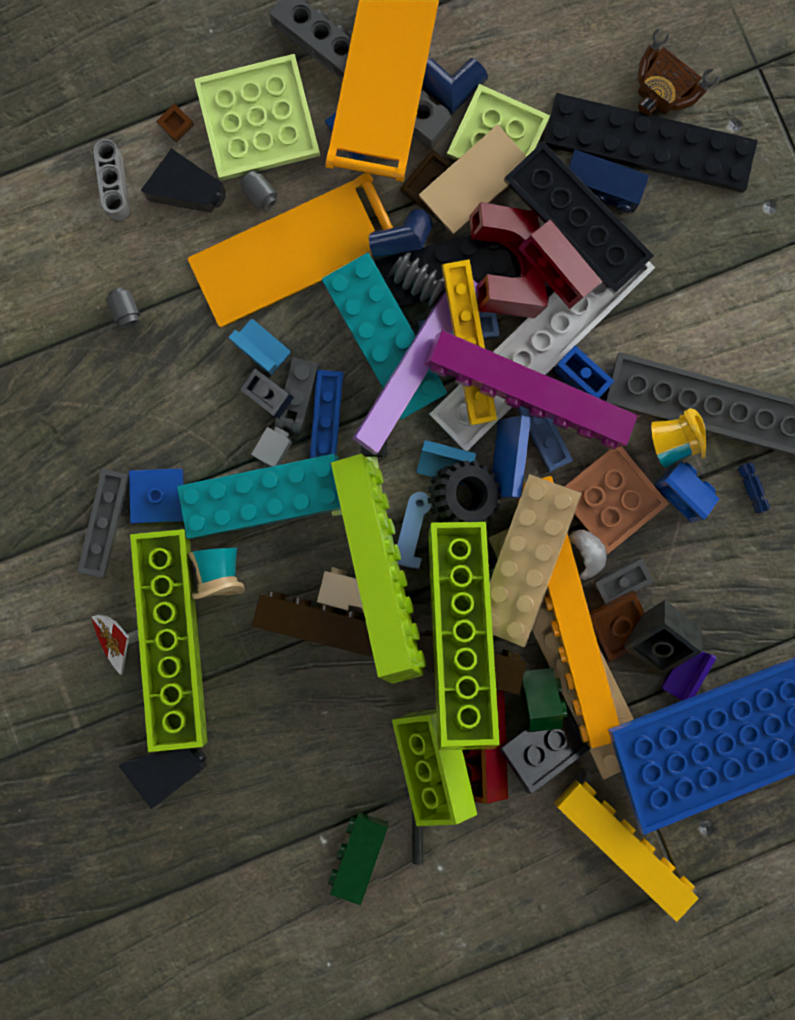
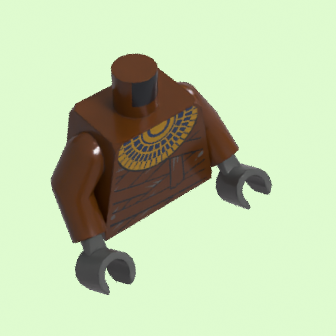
M660 28L653 33L654 42L647 47L639 62L637 80L641 85L638 93L644 98L638 105V109L641 113L649 116L656 108L663 114H667L670 110L680 111L692 107L707 92L709 85L714 86L720 81V76L716 77L713 82L708 81L707 77L714 69H707L701 77L665 47L660 51V45L665 44L669 39V33L663 42H659L656 39V34Z

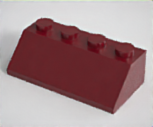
M496 690L499 746L495 749L462 750L474 802L489 804L508 799L507 761L498 749L506 742L504 690Z

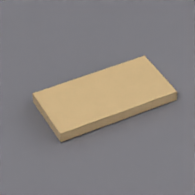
M497 124L419 194V197L454 236L470 221V214L480 202L490 204L509 187L504 182V178L526 158V155Z

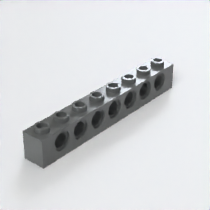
M279 0L269 12L271 25L343 81L348 53L338 55L336 52L338 50L349 52L351 38L348 32L342 26H335L331 23L327 15L320 9H313L307 0ZM300 18L307 19V21L302 24L296 22ZM319 34L327 35V37L322 40L316 38V36H318ZM421 90L417 114L424 112L429 117L427 119L416 117L413 137L432 150L450 128L451 116L444 106L434 104L427 93Z

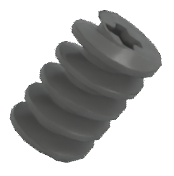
M409 251L397 260L387 277L390 278L395 274L394 282L396 284L404 280L402 288L407 290L412 287L411 294L413 296L421 292L420 301L425 302L430 298L428 306L432 308L445 290L444 278L442 276L438 280L435 279L437 270L428 274L427 263L419 268L420 258L418 257L410 262L411 252Z

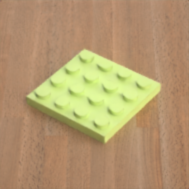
M295 54L194 79L220 181L243 176L251 171L259 172L320 156Z

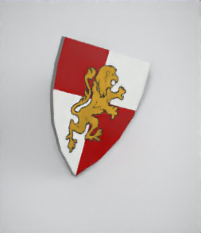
M101 614L92 616L93 626L104 653L117 672L122 675L127 647L129 644L139 641L138 630L127 634L117 621L112 620L108 616Z

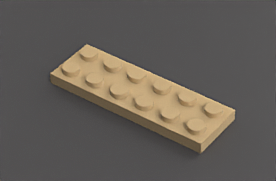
M529 474L490 580L493 635L522 647L526 646L582 493Z

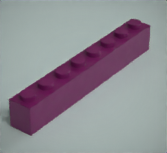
M443 330L436 335L425 362L426 366L431 367L430 371L437 375H450L456 378L455 382L460 385L478 387L483 395L495 398V396L505 399L504 403L511 407L520 408L522 406L529 409V414L542 419L544 416L554 420V425L564 429H568V427L577 430V435L587 439L594 437L601 440L600 444L610 449L627 445L638 416Z

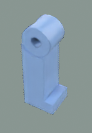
M416 492L410 496L397 544L401 553V560L398 561L399 566L419 570L422 559L414 557L423 517L431 508V503L428 504L427 500L430 497L423 492Z

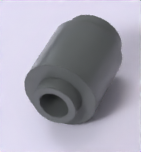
M251 171L241 179L240 186L242 187V192L258 211H268L276 204L278 193L262 174Z
M116 288L110 291L106 302L115 324H118L120 329H127L137 325L140 322L138 318L140 313L131 291L124 290V288Z

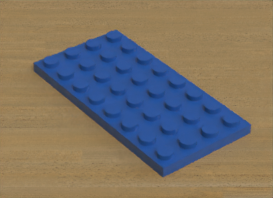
M795 658L608 729L640 833L643 835L795 774Z

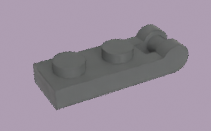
M293 357L285 390L294 398L280 419L276 418L275 427L282 430L283 428L291 429L293 433L301 434L319 368L318 363ZM288 411L297 413L295 420L287 418Z

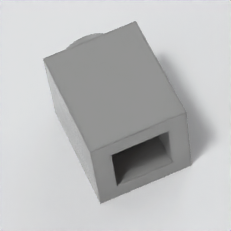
M267 427L251 455L270 467L280 465L292 445L291 440L288 439L289 434L278 427H275L274 430Z

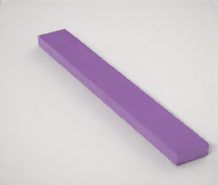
M473 280V282H474V288H475V293H476V286L478 285V283H476V282ZM446 289L352 438L374 455L380 451L430 367L426 366L425 362L436 335L442 330L451 334L453 330Z

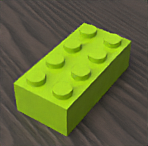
M436 709L412 712L393 719L392 723L416 826L457 825L476 816V806L462 750L438 751Z

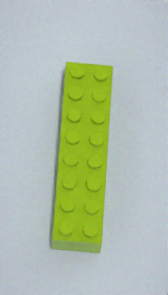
M362 453L332 462L331 466L378 678L393 684L423 676V667H426V661L422 650H418L416 640L420 639L416 623L412 624L410 613H413V605L410 597H406L404 587L407 586V579L404 571L400 570L398 561L401 560V553L398 545L394 544L392 535L395 534L392 519L387 517L386 509H389V502L386 494H382L380 484L384 483L382 473L379 468H375L373 461H369Z
M486 522L431 523L428 531L438 751L495 749L499 746Z
M185 529L130 534L148 752L203 747L208 741L196 601L192 598V592L195 590L193 566L188 555L191 552L190 539H187Z

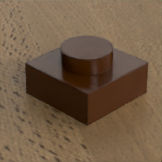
M175 104L156 121L157 125L176 143L194 126L193 121Z

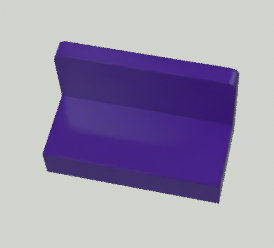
M702 651L697 656L670 670L660 688L682 701L696 696L716 660V656Z

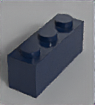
M574 150L568 166L604 204L614 205L617 210L627 213L630 211L635 212L639 206L649 178L648 174L578 150Z

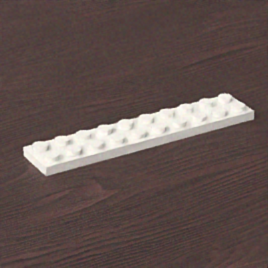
M648 262L615 294L601 282L571 309L554 292L549 297L548 307L536 318L528 317L493 353L546 375L655 267ZM459 385L429 415L463 450L468 451L512 407L504 403L505 399L495 396L494 404L497 420L469 425L463 386Z

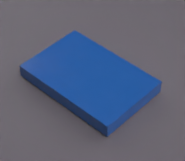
M517 416L498 420L492 472L496 476L494 481L500 484L497 492L501 493V499L521 498L530 417Z

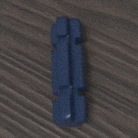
M749 462L739 466L738 470L741 477L744 476L745 480L743 483L749 498L754 501L752 504L754 511L762 513L769 510L770 505L768 500L764 499L765 492L760 479L754 473L756 472L754 464Z

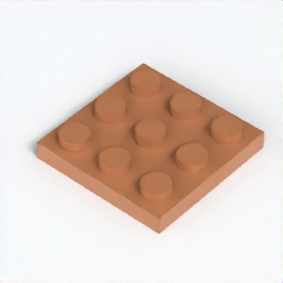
M622 446L616 447V449H609L564 486L582 493L574 516L587 531L601 540L607 554L669 504Z

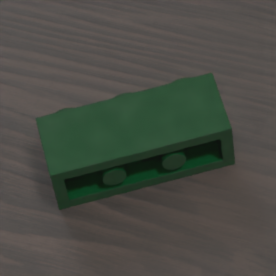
M359 811L356 819L350 818L345 832L350 834L347 844L341 843L336 858L341 860L338 870L332 869L328 880V885L332 886L330 895L361 906L388 829L387 821Z

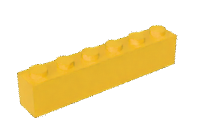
M575 780L554 802L555 805L677 922L699 899L693 893L695 886L684 875L679 879L673 873L676 868L664 856L659 860L653 854L656 849L645 838L639 841L633 835L636 829L625 819L620 822L613 815L617 811L605 800L600 803L594 797L597 792L586 781L581 785Z

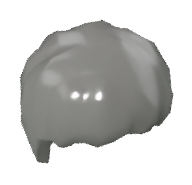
M578 530L573 532L568 537L580 580L592 578L605 566L607 559L606 548L601 540L589 531Z

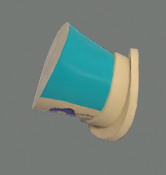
M238 547L198 550L188 553L198 580V589L192 592L193 599L206 598L213 595H237L245 592L244 584L238 582L236 577Z

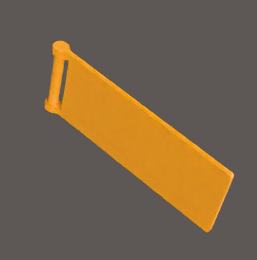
M359 0L326 158V168L334 169V167L396 178L395 181L404 182L439 0ZM337 150L399 161L398 168L337 156Z
M364 173L353 181L188 257L190 266L218 326L223 328L321 282L323 277L368 252L372 258L369 235L375 229L356 189L363 187L382 229L393 228L372 184V175Z

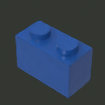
M576 345L552 370L567 385L597 398H600L614 382L609 375Z

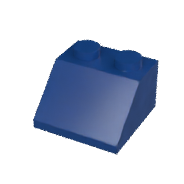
M680 461L675 463L654 486L690 523L704 520L719 500L715 495L716 490L707 481L702 482L696 476L697 471L691 464L687 462L684 464Z

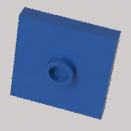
M182 468L129 471L130 523L184 522L177 486L184 485V472Z

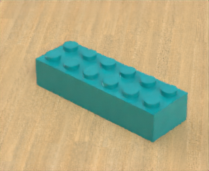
M368 252L323 277L322 283L383 389L416 336ZM431 367L401 414L400 420L447 394L438 375L430 371Z
M335 454L177 486L187 539H200L341 510L331 463L338 461L339 457Z

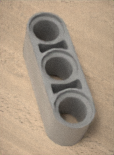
M102 139L95 144L93 151L102 208L111 219L121 221L127 218L130 213L123 157L113 141ZM113 151V155L110 158L103 159L105 153ZM110 177H117L116 182L107 184ZM114 202H121V205L118 209L110 210V207Z

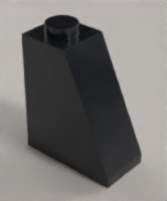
M172 148L141 189L145 198L150 202L212 213L215 207L219 208L226 198V190L223 183Z
M199 747L165 750L130 758L119 765V767L150 809H153L207 766L205 762L207 758Z

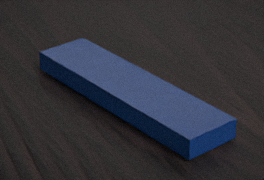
M317 370L310 459L330 454L337 455L343 372Z

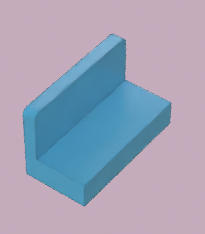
M253 319L240 332L234 330L229 336L230 341L271 376L291 354L288 348Z
M425 440L417 473L433 478L445 466L462 461H474L476 453ZM460 481V482L458 483L459 485H462V486H466V485H467V484H465V483L462 482V481Z

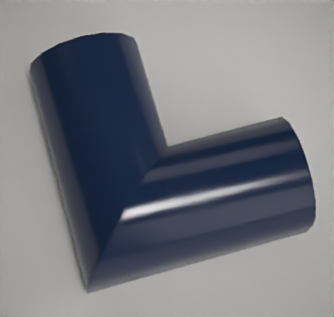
M433 58L427 60L422 87L453 115L474 94L478 85H482L488 79V74L480 62L470 58L451 76Z
M415 209L407 215L401 227L371 232L369 235V246L372 257L422 249L433 226L429 214L424 210Z

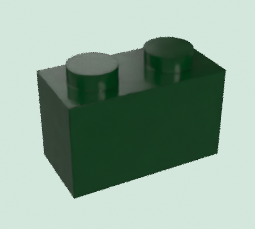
M553 668L524 671L521 688L529 731L562 729L563 718L567 717V708L565 701H560L559 694H562L560 678H555Z

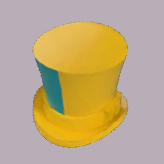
M692 408L685 410L679 419L651 423L655 451L664 468L690 455L700 454V459L706 457L705 424L701 415Z

